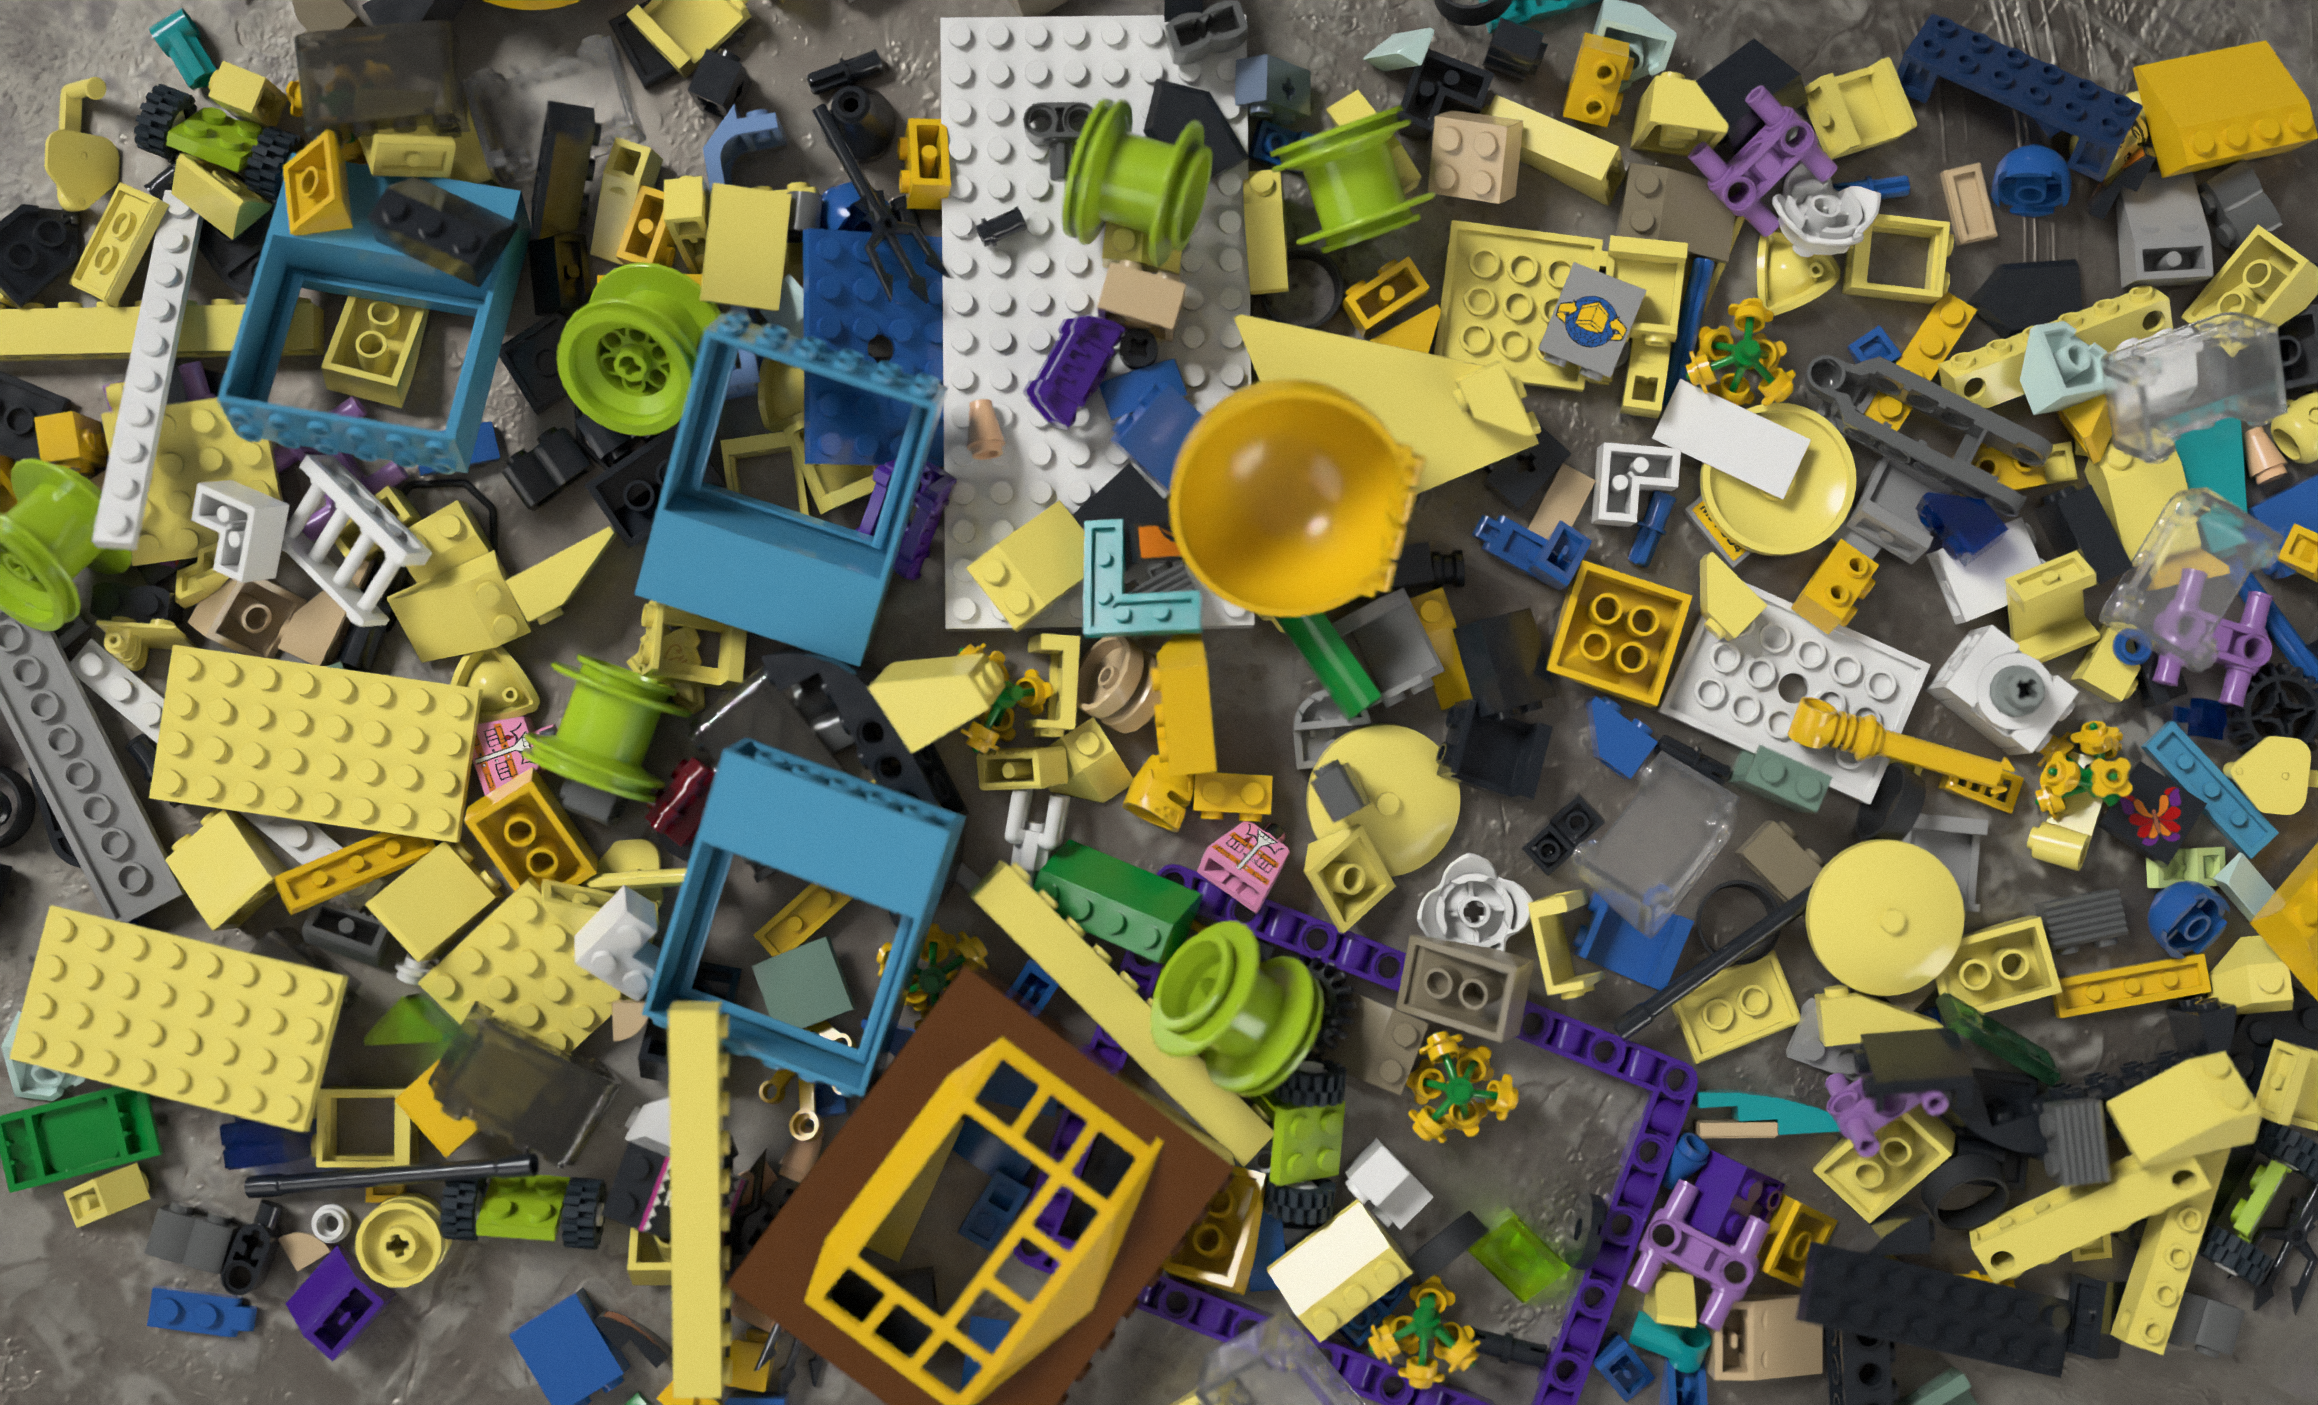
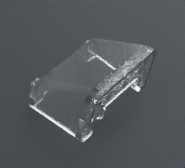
M2207 487L2181 490L2173 495L2158 516L2131 561L2134 568L2124 572L2105 603L2099 616V622L2194 672H2203L2204 669L2209 668L2215 662L2219 654V650L2216 648L2218 644L2217 639L2212 637L2213 632L2249 573L2258 571L2261 568L2267 569L2275 563L2280 554L2278 547L2283 541L2284 536Z
M1662 750L1653 762L1647 760L1643 764L1637 775V779L1640 781L1638 794L1599 842L1595 839H1591L1588 843L1581 842L1571 856L1573 872L1630 925L1650 939L1661 930L1728 844L1736 828L1740 802L1739 796Z

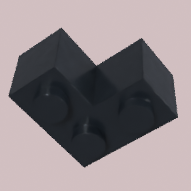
M1428 49L1422 65L1415 66L1401 102L1403 111L1397 113L1399 122L1410 119L1411 124L1399 128L1397 131L1427 142L1434 126L1435 116L1438 115L1441 107L1448 110L1479 114L1494 73Z

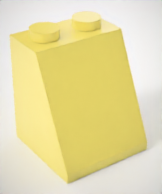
M985 653L893 662L882 671L868 688L912 754L989 709L1006 685L1003 682V672L997 663L989 661Z
M217 808L201 820L200 823L203 827L193 836L189 833L174 843L171 847L174 852L165 859L213 931L235 929L241 926L279 892L274 883V876L289 871L238 811L220 810Z
M443 841L365 905L417 962L437 959L505 896L498 890L501 887L498 879L487 869L482 872L472 861L476 858L474 853L463 842L460 841L456 844L455 842Z

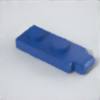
M1482 514L1472 533L1473 537L1484 542L1481 549L1552 587L1527 570L1547 539L1502 515H1499L1497 520H1494Z
M157 1285L152 1288L147 1326L224 1337H237L238 1331H254L257 1307L242 1304L243 1297Z

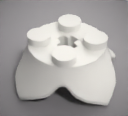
M1801 161L1789 171L1784 182L1783 194H1777L1773 197V206L1779 215L1778 221L1781 232L1793 244L1794 252L1802 257H1811L1814 254L1834 255L1845 253L1850 245L1862 242L1864 238L1863 232L1877 217L1881 202V193L1860 186H1850L1841 191H1836L1833 188L1831 178L1820 182Z
M1467 853L1449 864L1443 873L1440 884L1435 889L1429 891L1422 899L1417 912V922L1427 937L1505 951L1507 939L1521 932L1528 925L1531 917L1527 903L1533 900L1522 886L1514 881L1500 878L1495 866L1489 860L1476 854ZM1474 901L1476 906L1483 908V915H1477L1478 921L1473 923L1470 917L1464 916L1463 913L1464 908H1469L1468 902Z

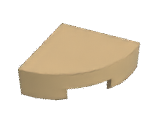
M615 1000L612 1002L613 1041L630 1038L644 1027L649 1017L642 1015L646 1000H639L638 1002L635 1000Z
M292 1232L278 1238L297 1272L333 1250L330 1243H325L315 1235L306 1232Z

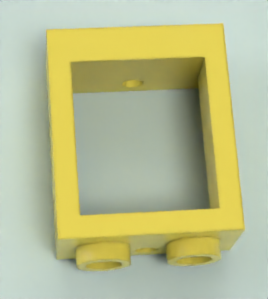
M1878 214L1873 223L1863 232L1864 238L1862 242L1850 245L1846 252L1842 294L1924 304L1935 303L1942 298L1943 294L1947 293L1950 283V273L1945 271L1946 257H1950L1954 245V236L1949 234L1950 222ZM1872 232L1930 238L1924 289L1867 282Z
M784 431L720 441L727 489L742 494L737 459L791 451L800 513L812 516L809 488Z
M326 1086L320 1088L313 1113V1118L317 1119V1134H314L311 1140L312 1157L316 1158V1167H387L418 1164L420 1129L396 1102L394 1153H337V1098L396 1099L409 1086Z

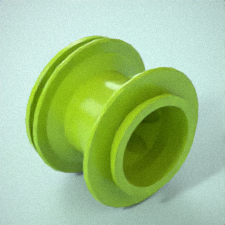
M1103 98L1089 115L1072 158L1062 206V228L1064 234L1071 238L1078 237L1082 245H1089L1100 234L1106 221L1150 234V261L1154 267H1160L1168 260L1173 250L1182 251L1186 247L1195 230L1209 186L1212 169V150L1210 147L1204 146V130L1200 121L1194 120L1185 128L1175 146L1132 133V109L1129 102L1121 99L1115 103L1111 99Z
M1402 105L1358 119L1270 152L1271 158L1279 155L1282 163L1272 168L1273 173L1285 169L1303 171L1322 227L1320 231L1299 238L1296 241L1297 245L1325 238L1326 246L1321 247L1323 254L1367 240L1421 219L1420 214H1413L1410 207L1434 198L1436 194L1432 191L1406 199L1387 142L1399 128L1411 124L1410 119L1401 122L1398 120L1396 113L1403 111Z
M646 262L631 263L615 268L599 281L592 292L589 304L575 312L567 322L561 336L557 354L558 371L563 386L572 401L583 413L596 423L610 430L637 436L653 435L665 431L682 419L705 329L721 315L715 303L700 301L701 286L673 268Z
M22 459L14 465L11 471L12 488L18 503L5 515L0 513V610L31 628L41 631H54L59 629L64 623L73 621L80 612L79 594L73 579L85 567L105 574L123 573L131 565L132 551L96 547L92 542L102 491L81 474L65 466L54 465L38 459Z
M578 654L576 658L577 661L581 662V668L561 662H552L551 667L554 670L577 681L557 734L544 736L526 733L524 739L532 744L533 747L532 749L524 748L521 755L539 766L581 783L634 800L655 803L657 795L651 792V789H663L666 784L663 780L648 773L642 767V763L662 711L689 718L692 716V712L687 708L667 700L670 695L676 696L678 690L655 679L641 677L642 674L583 654Z
M1225 921L1204 929L1188 940L1174 953L1166 964L1154 992L1150 1018L1151 1034L1158 1049L1170 1057L1181 1058L1191 1056L1205 1049L1206 1068L1209 1077L1221 1089L1243 1096L1260 1095L1283 1082L1295 1070L1311 1047L1322 1017V989L1318 980L1309 972L1308 968L1301 961L1293 957L1280 956L1258 964V943L1254 933L1248 926L1238 921Z

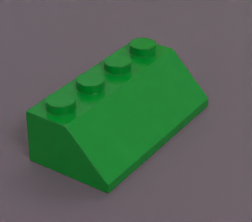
M1071 839L1040 869L1032 888L1037 894L1044 890L1059 905L1054 911L1064 921L1070 917L1084 931L1162 964H1167L1174 953L1185 943L1204 896L1202 893Z

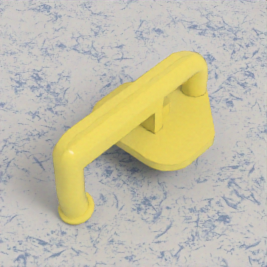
M99 77L83 79L62 87L59 130L52 132L47 137L45 143V170L56 184L59 204L68 212H77L89 208L113 188L119 178V153L113 142L105 137L81 132L82 98L89 97L92 100H99L106 93V84Z
M2268 736L2236 762H2228L2223 767L2224 775L2227 778L2233 779L2254 807L2263 813L2295 814L2302 809L2306 802L2308 787L2318 788V770L2310 769V750L2303 741L2295 738Z
M619 840L613 843L599 860L597 874L580 885L581 887L617 893L626 885L646 899L657 901L659 909L664 899L663 887L682 886L687 868L661 869L659 849L650 840Z

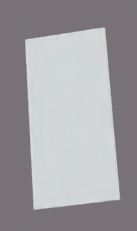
M1682 379L1679 380L1652 437L1656 441L1671 448L1681 449L1682 453L1780 499H1784L1811 441L1809 438L1710 392L1704 394L1703 389L1693 386Z

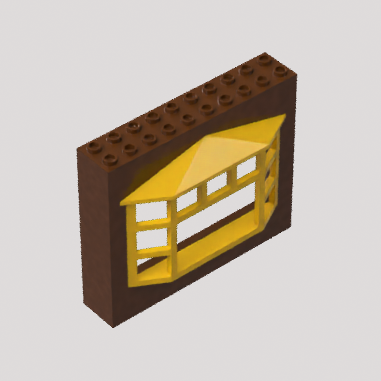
M969 957L736 1268L726 1286L886 1405H1064L1069 1397L1066 1392L1072 1382L1075 1380L1080 1383L1086 1377L1093 1365L1090 1360L1097 1349L1102 1352L1105 1351L1117 1333L1114 1331V1328L1121 1317L1128 1320L1140 1303L1138 1296L1145 1285L1152 1288L1164 1271L1161 1266L1167 1256L1171 1254L1175 1257L1183 1248L1188 1239L1185 1233L1194 1222L1199 1225L1207 1216L1212 1207L1209 1204L1212 1196L1216 1191L1222 1194L1229 1187L1236 1175L1232 1172L1235 1167L1233 1154L1194 1123ZM1001 1060L1008 1062L1039 1086L1038 1091L1012 1127H1008L974 1101V1097ZM1049 1096H1054L1087 1122L1086 1127L1061 1163H1057L1023 1138V1133ZM966 1112L1048 1172L1051 1177L947 1316L940 1317L859 1257L858 1252L960 1116ZM1098 1131L1105 1134L1135 1157L1133 1165L1109 1199H1105L1071 1173V1170ZM1061 1185L1067 1186L1099 1210V1214L1070 1251L1063 1248L1033 1225V1221ZM1023 1236L1030 1239L1060 1262V1266L1032 1302L1025 1300L994 1276L996 1270ZM848 1267L855 1270L886 1294L864 1322H859L825 1296ZM983 1288L989 1289L1022 1314L1021 1318L994 1353H989L955 1327ZM897 1303L934 1329L933 1334L912 1358H908L874 1333L877 1325ZM945 1339L951 1341L983 1365V1368L959 1394L952 1391L922 1368V1365Z

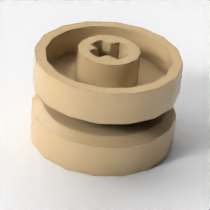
M1125 636L1103 637L1091 646L1079 663L1076 707L1090 716L1099 718L1103 724L1117 732L1126 734L1138 730L1155 714L1154 704L1162 703L1161 691L1153 692L1150 668H1158L1157 656L1149 651L1141 650L1136 643Z

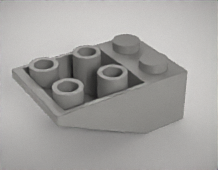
M2160 172L2147 173L2137 192L2122 186L2116 197L2121 287L2197 285L2212 277L2211 236L2193 172L2162 178Z

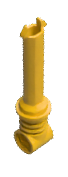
M1802 697L1800 699L1787 733L1789 738L1807 747L1823 748L1829 744L1830 748L1836 749L1838 747L1840 751L1847 750L1858 761H1863L1865 758L1871 759L1879 755L1991 787L1989 791L1994 795L2007 791L2006 785L1998 783L2002 769L2015 772L2014 766L2006 757H2003L2002 762H1998L1886 730L1883 724L1877 721L1875 715L1868 714L1865 717L1858 716L1856 718L1855 714L1849 713L1847 715L1844 711L1838 712L1833 705L1813 697Z

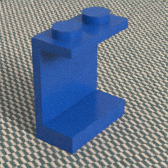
M1603 884L1601 890L1595 888L1587 904V910L1591 911L1586 925L1580 924L1572 940V945L1576 946L1574 955L1660 991L1666 987L1694 921L1621 892L1611 885Z

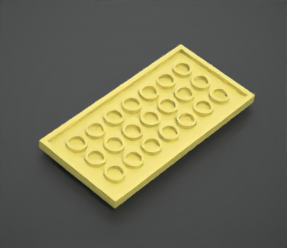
M173 645L149 798L457 843L461 839L483 689Z
M50 905L9 1059L300 1132H309L349 976Z

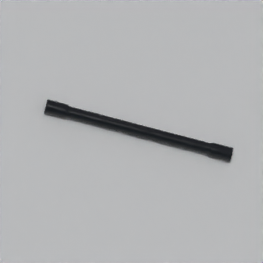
M1814 883L1646 1001L1636 1004L1612 1021L1611 1025L1620 1038L1625 1042L1651 1024L1661 1013L1804 914L1810 890Z
M535 1153L502 1155L498 1158L298 1174L273 1173L249 1175L245 1180L244 1188L247 1197L252 1199L278 1197L292 1193L487 1178H526L538 1175L539 1159Z

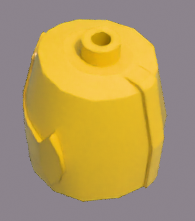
M1152 754L1133 778L1122 807L1148 823L1171 832H1178L1186 815L1185 809L1190 805L1193 797L1195 774L1169 776L1168 762L1160 763L1159 755Z

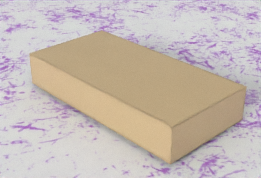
M1981 163L1941 172L1940 176L1957 247L1997 237Z
M1562 463L1527 529L1548 539L1560 520L1572 527L1596 480Z
M1693 1119V1133L1700 1138H1776L1775 1136H1778V1122L1773 1120L1739 1122L1735 1119Z

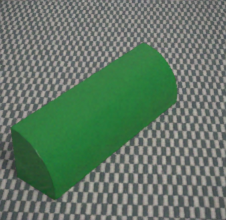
M1323 612L1295 617L1274 616L1347 722L1380 700L1382 695Z

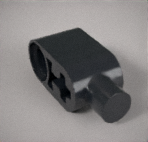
M261 1200L253 1222L245 1225L238 1231L221 1274V1283L228 1293L236 1296L244 1295L260 1287L265 1282L280 1245L278 1238L282 1237L281 1229L277 1224L284 1208L282 1205L269 1200ZM259 1231V1239L264 1241V1244L256 1247L258 1238L253 1236V1234ZM240 1266H244L250 1271V1284H245L239 1279L238 1269Z

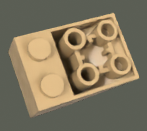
M1706 1294V1304L1711 1294ZM1745 1294L1739 1302H1734L1720 1332L1706 1326L1711 1335V1343L1706 1353V1372L1714 1380H1764L1823 1374V1326L1796 1320L1800 1295Z

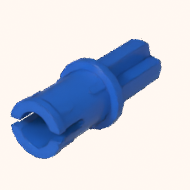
M1868 175L1864 180L1832 184L1836 191H1841L1850 186H1860L1881 193V200L1903 197L1910 194L1909 178L1905 175L1872 180V177Z
M1653 491L1643 521H1638L1637 523L1640 529L1628 556V560L1631 563L1641 567H1648L1650 565L1661 535L1666 536L1667 532L1664 528L1672 507L1677 500L1675 497L1660 491Z

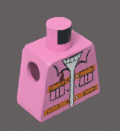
M516 717L478 724L473 763L485 796L533 766L538 774L546 770V768L529 761L521 755L524 748L532 749L533 747L532 744L524 739V735L526 733L544 736L556 735L558 729L555 724L535 730L530 717Z
M1243 821L1208 846L1197 873L1254 913H1257L1278 878L1290 853L1288 847L1282 844L1286 838L1285 832L1279 825L1269 823L1262 830L1251 821Z

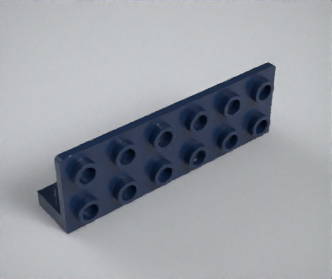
M1936 14L1930 15L1905 51L1897 71L1905 95L1925 104L1933 92L1938 77L1941 76L2079 137L2067 167L2100 182H2103L2121 144L2143 108L2141 104L2132 101L2125 95H2118L2096 85L2088 79L2079 78L2061 70L2054 64L2045 63L2025 54L2020 49L2006 46L1990 39L1983 33L1974 32L1954 23L1949 18L1940 17Z

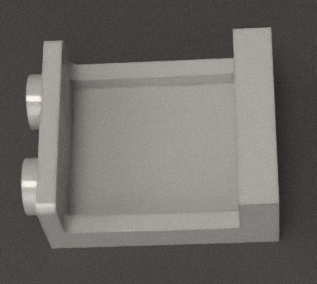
M1881 455L1845 526L1912 565L1928 550L1934 538L1930 536V533L1948 496L1953 490Z
M1920 813L1915 825L1902 841L1926 850L1946 866L1959 887L1964 905V918L1968 919V911L1980 912V904H1975L1980 836L1987 835L1988 820Z

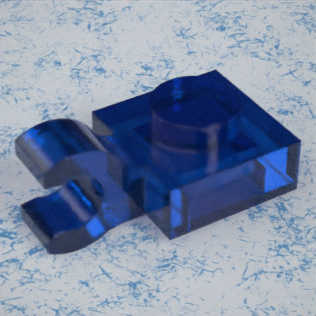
M2191 698L2190 708L2174 706L2172 721L2188 724L2187 736L2207 740H2223V730L2227 723V715L2223 709L2224 704L2216 700Z

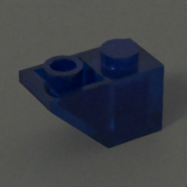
M1927 492L1921 497L1916 506L1917 516L1922 525L1929 531L1934 530L1942 539V546L1948 556L1955 561L1959 560L1964 567L2000 542L2009 530L1984 499Z

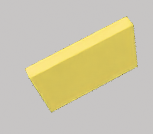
M120 182L68 283L117 307L169 204Z
M719 183L712 184L700 301L774 312L779 311L791 194Z
M1771 950L1765 957L1756 962L1745 965H1731L1671 1006L1695 1064L1796 1025L1801 1017L1774 950Z

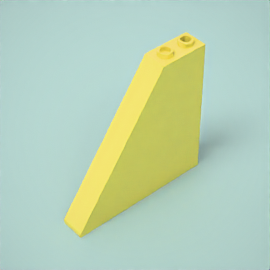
M1244 314L1234 316L1260 382L1279 378H1300L1323 382L1342 389L1371 408L1387 425L1397 442L1412 445L1413 453L1426 457L1419 485H1410V488L1417 491L1416 494L1539 444L1536 434L1541 433V428L1533 411L1526 412L1521 400L1527 397L1519 375L1512 377L1508 370H1506V373L1534 432L1529 436H1524L1471 416L1469 410L1464 413L1461 412L1453 395V391L1459 389L1455 380L1485 365Z

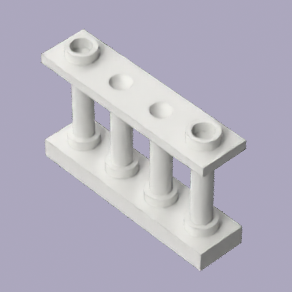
M306 455L299 467L311 478L310 482L312 485L291 519L286 521L281 550L287 552L347 612L346 615L351 622L361 627L386 625L390 619L376 606L400 566L425 565L432 552L333 455ZM326 493L335 502L337 509L314 544L302 530ZM351 518L360 527L361 535L341 567L338 568L326 555ZM376 542L385 551L386 560L365 593H363L351 579Z

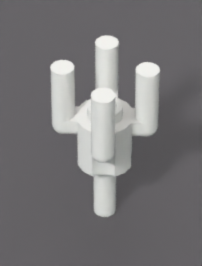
M1033 789L1012 790L1005 830L1006 841L1014 844L1010 865L1016 862L1032 878L1027 883L1031 888L1034 886L1036 871H1040L1050 860L1051 850L1060 847L1063 843L1071 797L1069 795L1058 793L1055 796L1050 795L1046 823L1028 821Z

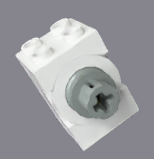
M1993 625L1969 631L1926 687L1925 691L1937 700H1941L1940 702L1999 748H2002L2008 755L2039 752L2051 739L2052 734L2049 731L2056 721H2063L2074 709L2075 703L2072 700L2079 691L2058 675L2052 676L2039 660L2018 650L2020 646Z

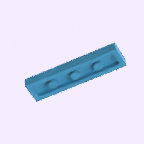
M2167 721L2141 746L2146 754L2174 783L2207 803L2202 813L2247 859H2252L2279 833L2174 721Z

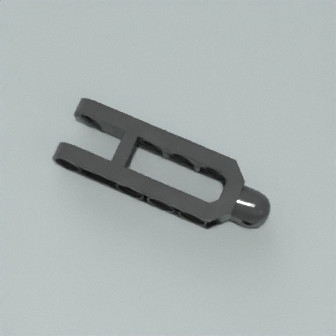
M1822 355L1812 360L1804 376L1807 389L1814 396L1832 404L1830 409L1837 430L1842 435L2002 515L2009 517L2018 516L2027 496L2023 497L2017 491L1997 482L1998 477L1970 464L1981 442L2022 463L2034 467H2043L2053 450L2052 444L2040 435L1880 356L1852 366L1836 357ZM1868 388H1874L1966 434L1953 459L1927 447L1926 444L1928 442L1922 439L1917 442L1891 429L1892 424L1886 421L1884 424H1881L1855 411L1857 407L1854 406V403L1860 392Z

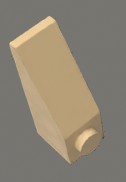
M363 560L351 579L360 590L365 588L374 563ZM323 590L297 610L292 619L288 618L284 622L279 632L281 642L278 648L313 665L325 667L332 665L348 632L351 621L346 615L347 612Z

